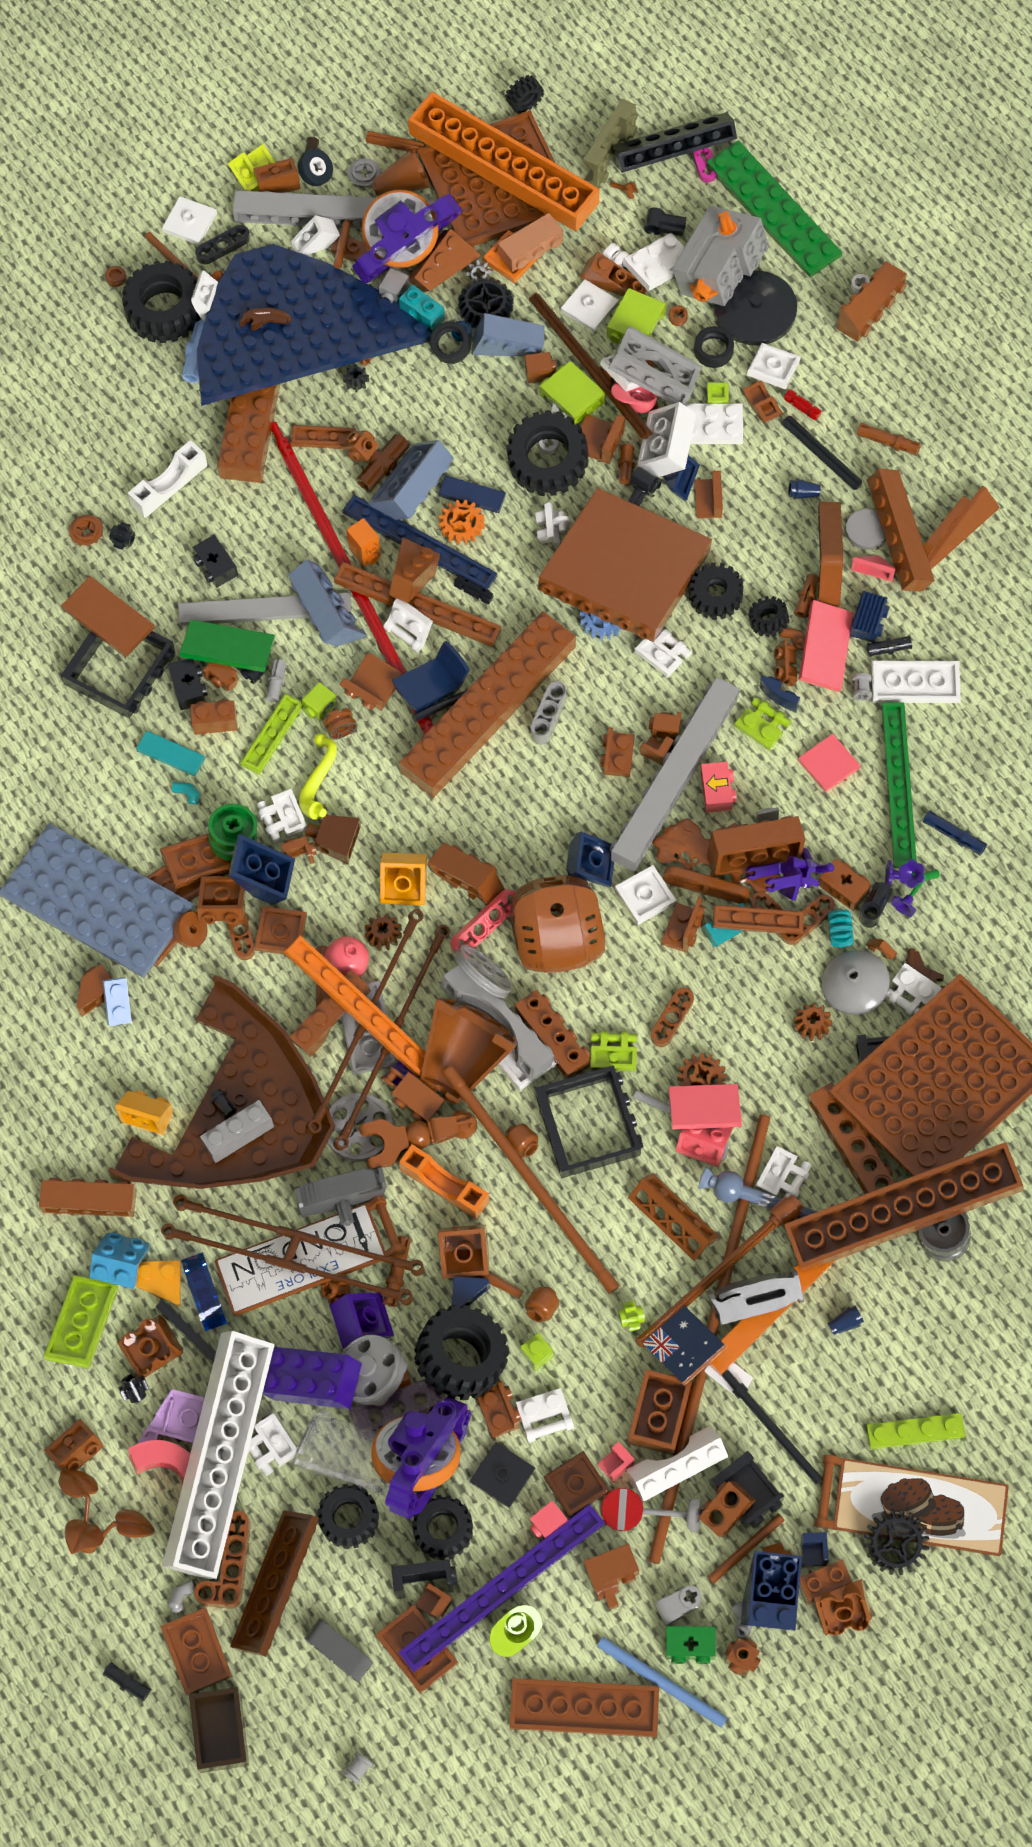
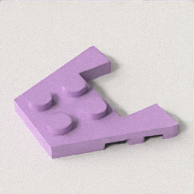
M172 1389L137 1444L150 1440H159L160 1435L193 1443L205 1397Z

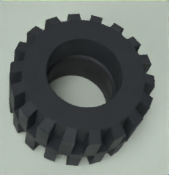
M348 1483L343 1484V1487L340 1488L335 1486L332 1492L327 1491L325 1493L324 1500L321 1499L319 1503L320 1508L317 1510L319 1526L329 1542H333L337 1547L339 1545L343 1546L344 1549H349V1546L358 1548L359 1544H366L368 1542L367 1539L375 1535L374 1531L379 1525V1512L372 1495H369L366 1489H360L355 1484L348 1486ZM345 1504H355L362 1510L363 1516L359 1524L349 1529L337 1526L334 1515L338 1508Z
M436 1495L435 1499L430 1498L424 1509L414 1515V1521H412L413 1535L417 1546L421 1548L424 1554H429V1557L433 1559L435 1557H438L439 1560H445L446 1557L453 1559L455 1558L454 1555H461L465 1547L468 1548L470 1539L473 1537L472 1517L468 1512V1508L465 1504H461L459 1499H452L450 1495H446V1497ZM439 1515L451 1516L457 1523L455 1534L445 1540L435 1539L430 1535L428 1529L431 1520Z

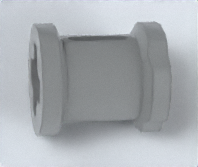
M866 673L853 675V699L856 701L870 700L872 697L869 686L871 675Z
M356 1751L354 1760L347 1769H343L341 1772L359 1785L361 1777L368 1768H372L374 1765Z

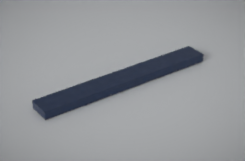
M356 495L352 496L342 510L343 514L357 522L364 518L374 531L401 545L403 537L423 547L432 549L440 554L439 567L456 576L466 578V581H472L483 587L484 591L490 588L498 576L493 570L400 519L395 520L371 507L367 501Z

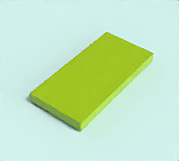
M74 1275L45 1350L44 1359L89 1369L119 1286Z

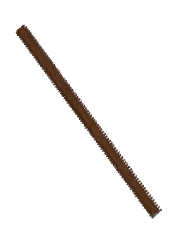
M537 292L529 297V301L532 302L533 306L550 324L551 328L554 329L555 333L571 350L572 354L585 367L586 371L602 388L603 392L612 400L613 404L619 409L629 424L632 425L633 429L642 439H648L653 432L648 429L649 427L635 413L636 411H634L630 404L621 402L612 395L613 383L605 376L604 372L588 355L579 341L574 338L565 324L560 321L548 303Z

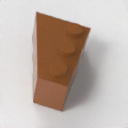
M402 537L389 595L409 603L435 576L440 554Z
M443 842L428 861L434 874L456 889L459 886L470 892L468 897L473 900L476 897L484 902L485 906L500 892L505 890L496 873L497 869L492 864L481 862L471 853L469 855L465 854L456 845L450 846Z

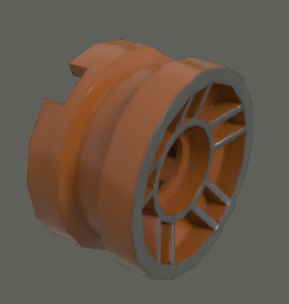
M343 708L341 712L337 709L328 714V719L324 718L323 720L325 728L328 729V735L333 740L352 734L358 727L356 720L353 719L351 710L348 708Z

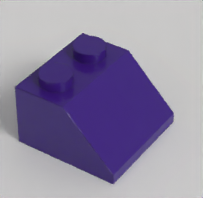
M381 1293L346 1294L329 1305L343 1349L362 1336L378 1335L386 1339L394 1336Z

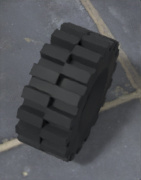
M716 562L711 563V567H708L707 564L703 565L702 571L698 568L695 571V576L692 575L689 601L691 600L692 608L696 607L698 614L703 612V617L707 619L711 615L712 620H717V616L725 619L727 613L729 616L733 615L734 609L738 610L740 603H742L743 580L739 578L737 571L733 573V567L730 565L728 568H725L724 563L716 566ZM712 585H720L724 588L725 592L723 595L713 596L708 593V588Z

